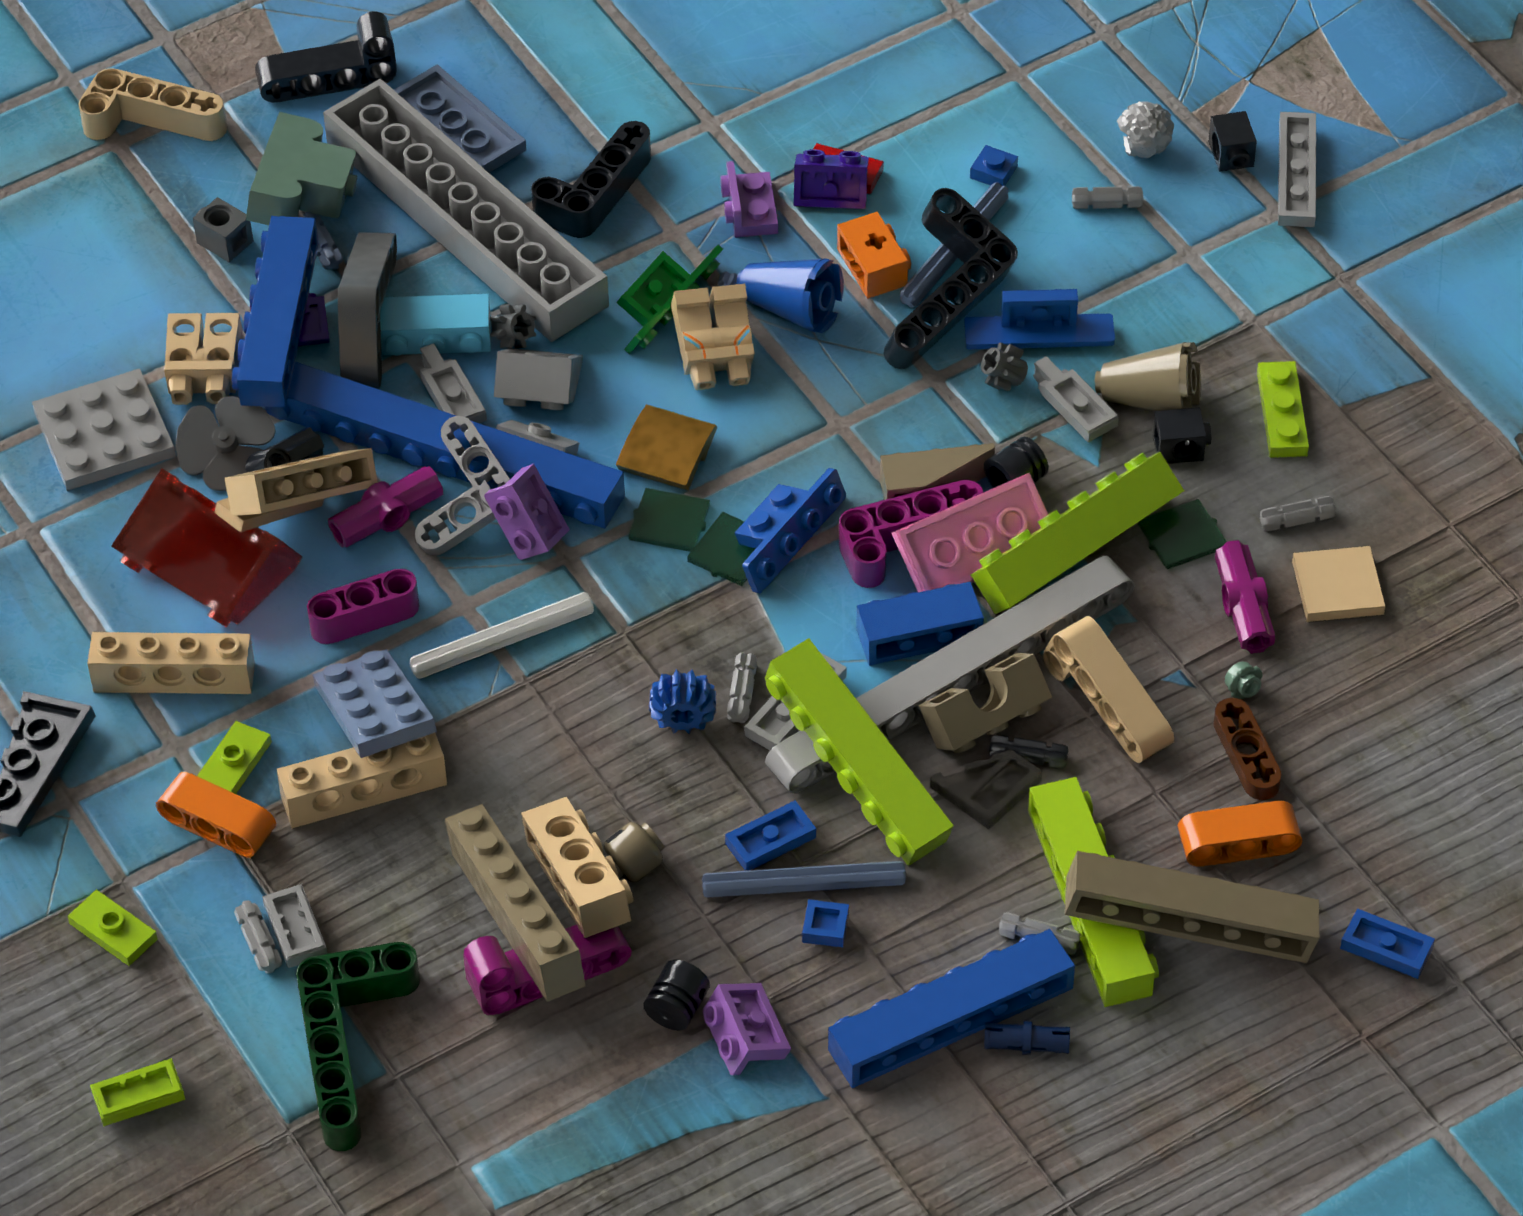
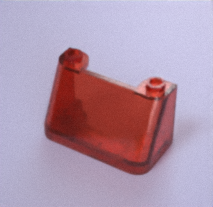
M161 468L111 547L123 554L120 562L130 569L140 573L142 568H145L210 608L207 616L226 628L230 622L238 625L295 571L303 557L279 538L258 527L239 532L214 513L217 503L208 499L194 488L179 481V478Z

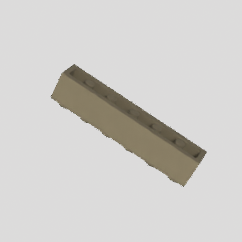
M483 804L445 818L453 857L546 1001H551L585 987L579 949Z
M1081 851L1076 852L1066 876L1065 915L1302 963L1308 962L1319 940V899Z

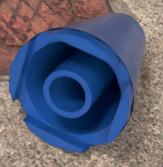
M829 259L750 263L739 272L736 284L745 283L746 301L811 332L818 333L827 331L836 320L838 313L832 311L835 300L842 301L844 289L842 269L839 264H833V260Z

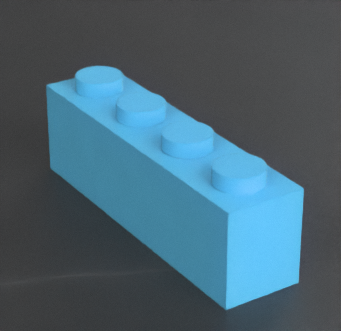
M489 294L385 297L380 310L382 356L422 354L420 348L435 344L439 353L491 352Z

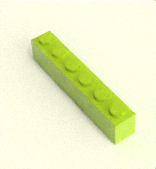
M1144 452L1124 464L1127 471L1120 476L1114 471L1096 482L1095 484L1099 490L1091 495L1087 491H1083L1066 502L1070 509L1061 515L1058 510H1055L1040 519L1038 524L1041 528L1031 534L1026 529L1010 539L1008 542L1011 548L1004 553H1001L998 548L981 558L979 562L982 567L970 575L993 612L997 614L1011 608L1184 492L1183 487L1161 452L1148 458Z
M810 638L770 661L765 676L768 691L776 700L781 699L789 710L790 718L796 728L807 733L813 741V747L818 757L823 762L830 763L837 773L841 787L847 793H852L861 804L863 815L867 821L874 826L877 825L882 831L890 851L896 857L901 856L904 862L910 866L946 843L954 825Z
M1077 777L1030 787L1028 812L1064 904L1066 876L1077 851L1115 858L1114 855L1108 856L1106 852V837L1103 826L1100 822H1094L1092 817L1093 804L1088 791L1082 792ZM1069 916L1074 930L1080 933V945L1104 1007L1153 996L1154 979L1159 977V969L1154 954H1147L1144 947L1146 942L1144 931Z

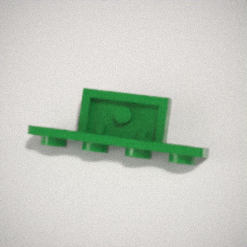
M719 244L691 275L662 251L616 303L643 326L625 347L624 350L628 354L638 345L645 349L658 334L654 329L657 323L661 322L665 326L673 318L671 302L674 291L698 289L700 286L695 281L700 276L707 280L718 268L720 263L716 258L723 250Z

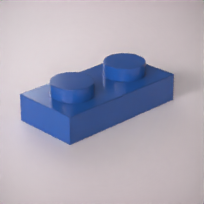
M795 800L725 834V844L745 871H749L815 839L816 827Z
M1357 908L1342 937L1340 949L1419 979L1433 950L1435 938Z

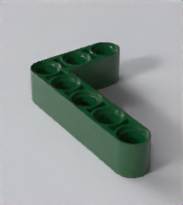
M393 942L312 956L303 960L297 968L296 977L322 1135L325 1144L332 1150H350L361 1139L358 1108L340 1007L402 997L413 993L418 988L420 974L417 953L410 944L404 942ZM332 1087H340L335 1090H329ZM346 1122V1124L341 1126H335L336 1123Z

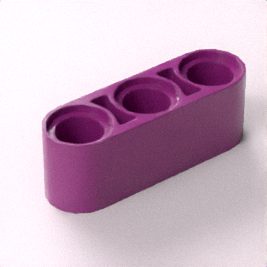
M400 568L321 592L313 596L307 604L311 636L321 644L336 643L413 617L420 607L415 575L407 569Z

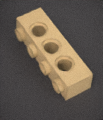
M372 448L340 451L225 477L231 516L270 512L367 489L378 482Z
M92 632L87 664L94 693L251 694L255 659L250 634Z
M436 733L360 758L353 747L276 769L281 799L291 828L447 785L444 755Z
M564 797L521 813L529 848L584 938L631 921L628 904L633 903V896L629 884L625 879H618L617 868L610 855L604 857L600 839L596 832L589 833L588 823L581 809L575 811L568 798Z

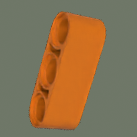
M180 772L156 802L157 811L167 821L244 857H253L276 827L275 818L264 807L188 772Z
M1271 801L1195 812L1184 816L1177 825L1187 862L1196 867L1285 855L1296 851L1303 842L1293 806L1286 801Z

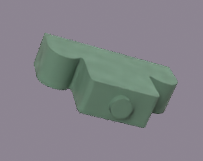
M279 112L250 189L246 220L269 225L271 216L298 217L299 210L331 218L340 217L346 196L353 197L356 188L357 175H353L356 151L350 148L323 143V127L317 121Z

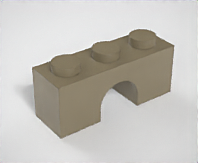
M1016 653L984 670L990 683V696L981 708L975 705L968 689L950 688L918 705L936 748L953 750L954 753L966 751L975 746V739L983 734L994 735L1008 728L1009 724L1007 721L1017 716L1020 718L1027 717L1042 709L1040 704L1052 698V695L1035 655Z

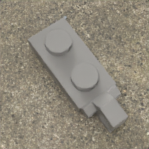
M435 344L420 348L423 357L421 362L424 366L423 369H420L422 382L438 410L456 416H464L477 423L487 421L485 408L457 360L450 358L444 361Z
M1047 356L1034 363L1035 374H1033V377L1039 383L1038 389L1042 396L1088 443L1118 426V415L1073 369L1061 371Z

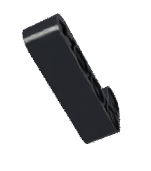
M368 12L362 15L356 25L358 40L274 54L261 58L255 65V72L262 98L268 102L277 103L365 88L378 79H382L385 83L390 82L396 76L397 68L394 43L387 17L380 12Z
M629 121L621 125L573 185L553 177L537 179L531 186L533 212L554 230L575 238L590 236L651 160L649 127L640 121Z

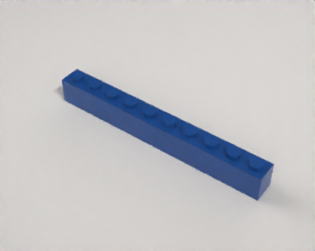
M296 361L286 408L265 407L266 412L276 419L287 420L306 428L311 427L313 431L337 437L346 443H354L366 448H372L376 453L390 455L414 466H430L434 471L446 477H454L470 483L441 437L443 424L449 418L456 415ZM471 421L510 479L521 468L534 464L561 514L577 519L584 524H592L606 529L625 497L623 471ZM460 428L453 432L455 438L459 440L465 450L471 447ZM485 456L475 457L469 464V470L474 473L483 472L489 465V459ZM493 478L487 482L491 489L498 487Z

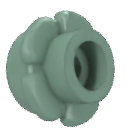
M1245 661L1234 664L1225 676V684L1228 690L1231 691V696L1238 699L1254 696L1261 687L1262 670L1258 666L1253 667Z

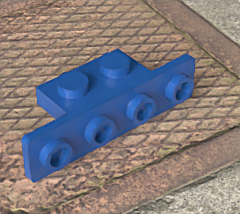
M1077 289L1002 291L1001 316L966 317L964 319L965 346L968 350L997 348L1000 342L1007 346L1011 344L1017 348L1113 346L1115 344L1113 315L1110 313L1077 314Z
M828 468L809 490L778 484L735 531V536L740 545L756 548L742 564L752 592L762 593L845 500L846 492L836 469Z

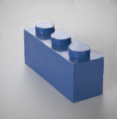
M971 582L949 584L942 588L923 592H911L904 596L885 600H873L866 604L857 605L856 630L868 665L870 666L936 652L983 625L984 617Z

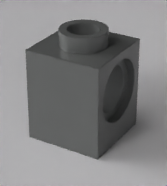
M218 197L209 205L200 209L196 216L193 217L197 244L227 262L232 261L254 242L251 221L246 220V214Z

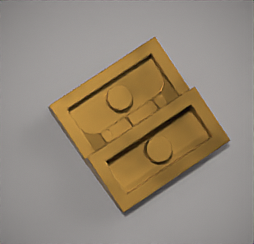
M646 404L624 443L616 466L618 470L689 491L700 461H705L717 426Z

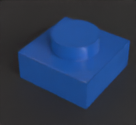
M985 145L970 168V178L988 185L998 182L1005 186L1018 167V156Z
M808 899L802 930V943L843 948L849 918V904Z

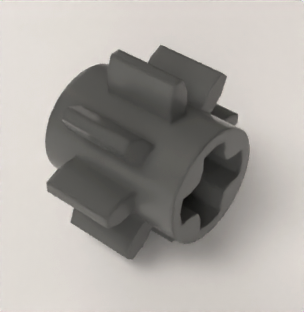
M511 304L500 305L501 314L490 316L492 321L490 336L496 337L501 341L500 348H526L525 340L530 337H536L534 332L536 316H530L525 312L526 305H515L514 307Z
M1001 342L997 348H990L984 354L981 362L982 372L988 375L985 383L998 390L1004 389L1006 391H1010L1011 386L1020 385L1028 371L1027 362L1020 359L1024 351L1011 344L1007 346Z

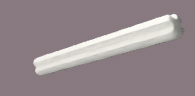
M582 592L418 654L410 659L411 670L417 679H421L585 617L594 612L592 599L587 592Z

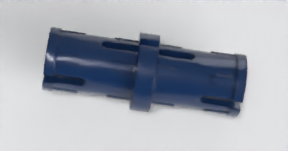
M1024 1021L1023 1025L985 1022L984 1049L1022 1051V1055H1031V1051L1069 1054L1070 1027L1032 1025L1031 1021Z

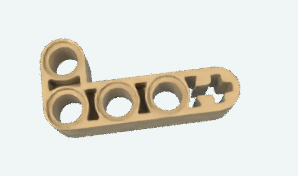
M114 68L98 72L78 104L84 134L92 140H102L110 137L122 119L206 141L218 140L227 131L223 100L219 95Z
M1086 616L1052 636L1043 653L1044 662L1049 672L1058 681H1063L1073 676L1132 760L1140 763L1174 743V733L1168 721L1093 618Z

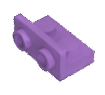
M734 161L726 162L727 175L720 176L722 197H729V201L724 202L726 224L733 223L735 238L778 234V220L770 172L736 175Z
M534 464L521 468L505 485L491 489L484 495L517 558L520 560L548 552L570 530Z
M718 984L703 1008V1015L730 1075H740L748 1061L785 1059L791 1047L762 984Z

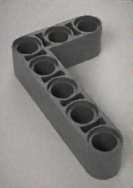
M359 232L338 289L340 377L380 389L382 381L380 310L396 265L397 238L396 233Z

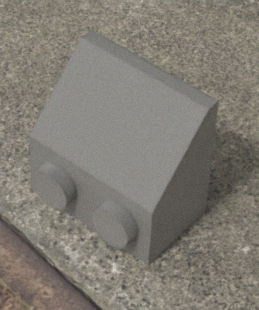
M513 348L498 351L494 397L504 398L503 404L509 406H526V400L540 401L541 408L563 410L564 404L574 402L583 355Z

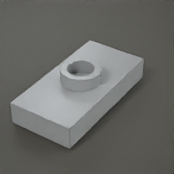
M509 420L497 424L496 427L498 430L572 455H577L580 442L551 433V427L544 424L532 422L527 425L515 420Z
M302 884L262 896L264 907L288 968L299 965L309 957L328 954Z

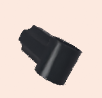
M307 427L265 450L252 453L246 461L245 470L247 473L268 468V459L272 467L322 456L324 455L323 448L325 446L320 435L316 434L311 427Z

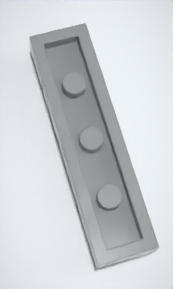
M1280 112L1278 225L1315 227L1316 113Z

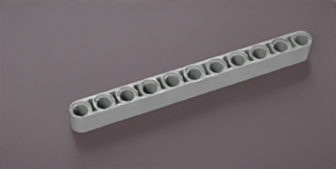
M1099 557L856 699L889 741L924 720L918 705L950 688L968 689L971 693L989 682L984 670L1016 653L1036 655L1047 647L1052 636L1086 616L1095 620L1124 603L1134 591L1135 584L1110 557ZM798 731L779 742L769 751L765 758L766 766L791 793H799L836 772L829 762H823L818 757L813 747V741L805 731Z

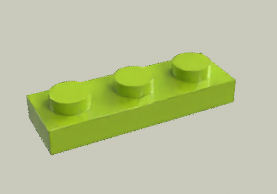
M1259 362L1257 377L1269 457L1308 456L1309 444L1296 362Z

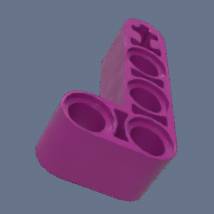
M960 480L846 510L839 519V549L853 581L865 588L879 586L886 577V552L898 550L891 533L984 493L983 488L975 481Z
M577 925L565 929L579 949L585 980L616 969L631 957L632 950L619 926L584 938ZM479 937L465 948L463 957L466 979L484 1014H501L544 997L515 951L512 949L504 952L496 937Z

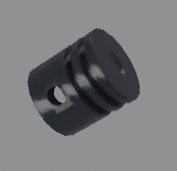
M1026 436L1020 437L1017 441L1006 446L984 462L986 477L993 488L1029 472L1035 483L1040 478L1046 476L1049 470L1047 459L1041 448Z
M670 960L665 964L648 997L643 1003L644 1010L653 1021L665 1028L677 1031L685 1030L710 988V981L693 964L683 960Z

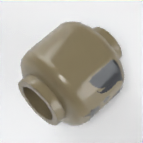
M629 822L604 842V850L608 856L612 857L617 868L618 879L624 876L630 882H639L663 861L661 851L665 846L645 822L641 826L638 823Z

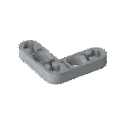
M464 416L449 418L441 428V437L473 487L423 519L417 525L415 530L416 541L425 553L432 556L447 552L494 521L496 518L484 497L485 493L491 490L487 482L493 478L498 487L510 480L474 424ZM459 428L464 432L471 445L466 450L453 433ZM477 456H485L489 459L488 467L480 473L471 472L469 470L471 460ZM465 506L474 507L476 509V516L471 522L462 524L456 520L457 513L461 508ZM447 518H449L450 523L456 529L453 533L444 522ZM434 529L439 533L440 540L433 543L428 535L430 530Z

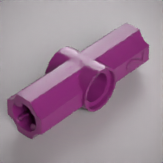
M424 466L391 485L385 481L374 483L364 492L360 502L328 518L329 528L335 540L342 548L344 546L346 548L381 528L386 532H393L401 528L408 521L411 512L444 495L443 486L437 474L430 466Z
M1239 540L1228 541L1222 547L1216 549L1215 562L1222 581L1221 591L1224 610L1227 617L1232 616L1241 649L1248 650L1250 654L1261 653L1275 643V631L1273 630L1268 613L1266 583L1263 577L1257 576L1249 546L1242 544Z

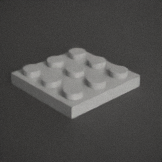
M140 368L32 402L34 413L67 491L176 457L173 442Z

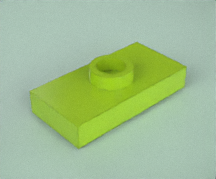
M235 721L197 776L237 794L272 743L271 735Z
M97 889L68 915L71 926L128 966L158 940L154 929Z
M172 1058L90 1085L103 1127L186 1100Z

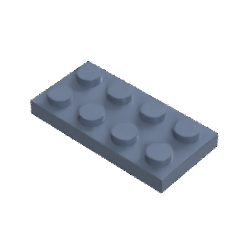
M438 64L394 89L395 92L489 173L527 150L526 140Z
M387 649L370 651L359 659L344 664H332L323 671L312 674L316 689L360 758L437 732L433 716Z

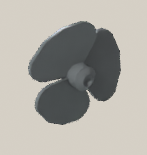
M235 396L224 397L216 404L215 415L218 423L208 407L197 405L187 411L177 430L175 449L181 469L185 473L194 476L203 473L205 485L214 491H227L225 477L246 473L245 467L248 457L254 452L262 451L260 448L242 445H265L274 438L276 432L275 425L265 409L260 406H241L239 397ZM269 459L267 460L268 468L272 467V464L269 461Z

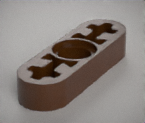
M1238 698L1223 699L1216 705L1214 714V728L1245 792L1254 799H1271L1279 792L1281 782V770L1249 705ZM1226 715H1232L1234 719H1239L1237 731H1235L1236 726L1232 718L1226 717ZM1241 743H1251L1258 748V751L1254 754L1246 755L1239 752L1236 747ZM1259 766L1261 777L1264 780H1269L1268 783H1263L1261 779H1255L1256 767Z

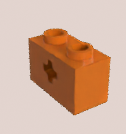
M878 211L837 224V250L867 299L902 288L908 283V270L911 269L910 256L905 248L901 249L899 247L892 226L889 223H884Z

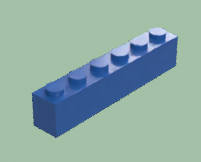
M271 216L268 231L262 232L261 251L263 256L256 259L255 276L257 284L251 285L249 294L250 306L252 308L251 312H245L244 333L246 336L245 339H240L238 343V360L240 365L239 367H234L232 371L233 390H238L241 406L286 408L319 245L315 218Z
M1051 929L1039 934H1029L1010 947L1001 951L993 950L974 963L965 967L958 966L951 969L945 976L929 983H919L908 992L891 1000H881L874 1004L871 1009L853 1017L845 1016L839 1019L833 1026L828 1027V1051L853 1089L985 1029V1022L999 1023L1072 990L1074 986L1075 965Z

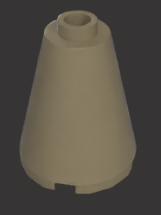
M1183 342L1103 363L1101 371H1096L1095 373L1096 393H1102L1104 401L1152 411L1192 408V405H1200V362H1192L1191 352H1198L1197 346L1194 342Z

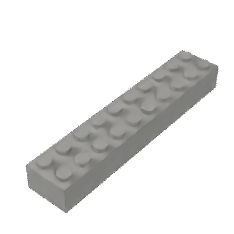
M378 79L323 112L327 143L355 150L354 167L504 301L513 307L515 305H526L525 312L530 316H536L534 321L535 328L549 341H555L609 307L607 275L382 79Z

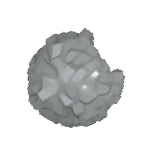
M1139 101L1128 106L1127 110H1124L1117 119L1120 131L1128 135L1123 136L1125 152L1128 156L1150 158L1152 155L1163 152L1172 141L1174 123L1171 120V114L1157 103Z

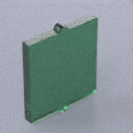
M645 488L639 507L633 510L634 521L629 533V540L694 552L701 531L706 530L705 519L710 507V500Z
M1199 499L1145 517L1138 522L1140 529L1149 541V549L1155 550L1167 570L1216 552V549L1222 547L1227 542L1217 527V519L1210 517Z
M722 511L689 553L687 561L711 572L713 577L720 576L743 586L747 581V577L742 564L756 549L740 545L735 536V531L745 521Z

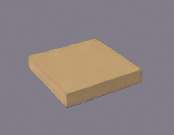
M1370 546L1293 553L1292 563L1307 622L1384 615L1385 602Z

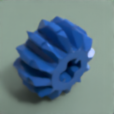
M677 669L672 676L661 674L660 680L652 683V689L650 690L649 711L651 712V718L658 721L659 728L671 727L673 734L678 730H685L690 734L692 728L705 729L706 723L713 721L716 713L717 693L714 685L708 682L707 675L695 676L693 669L687 674L680 673Z

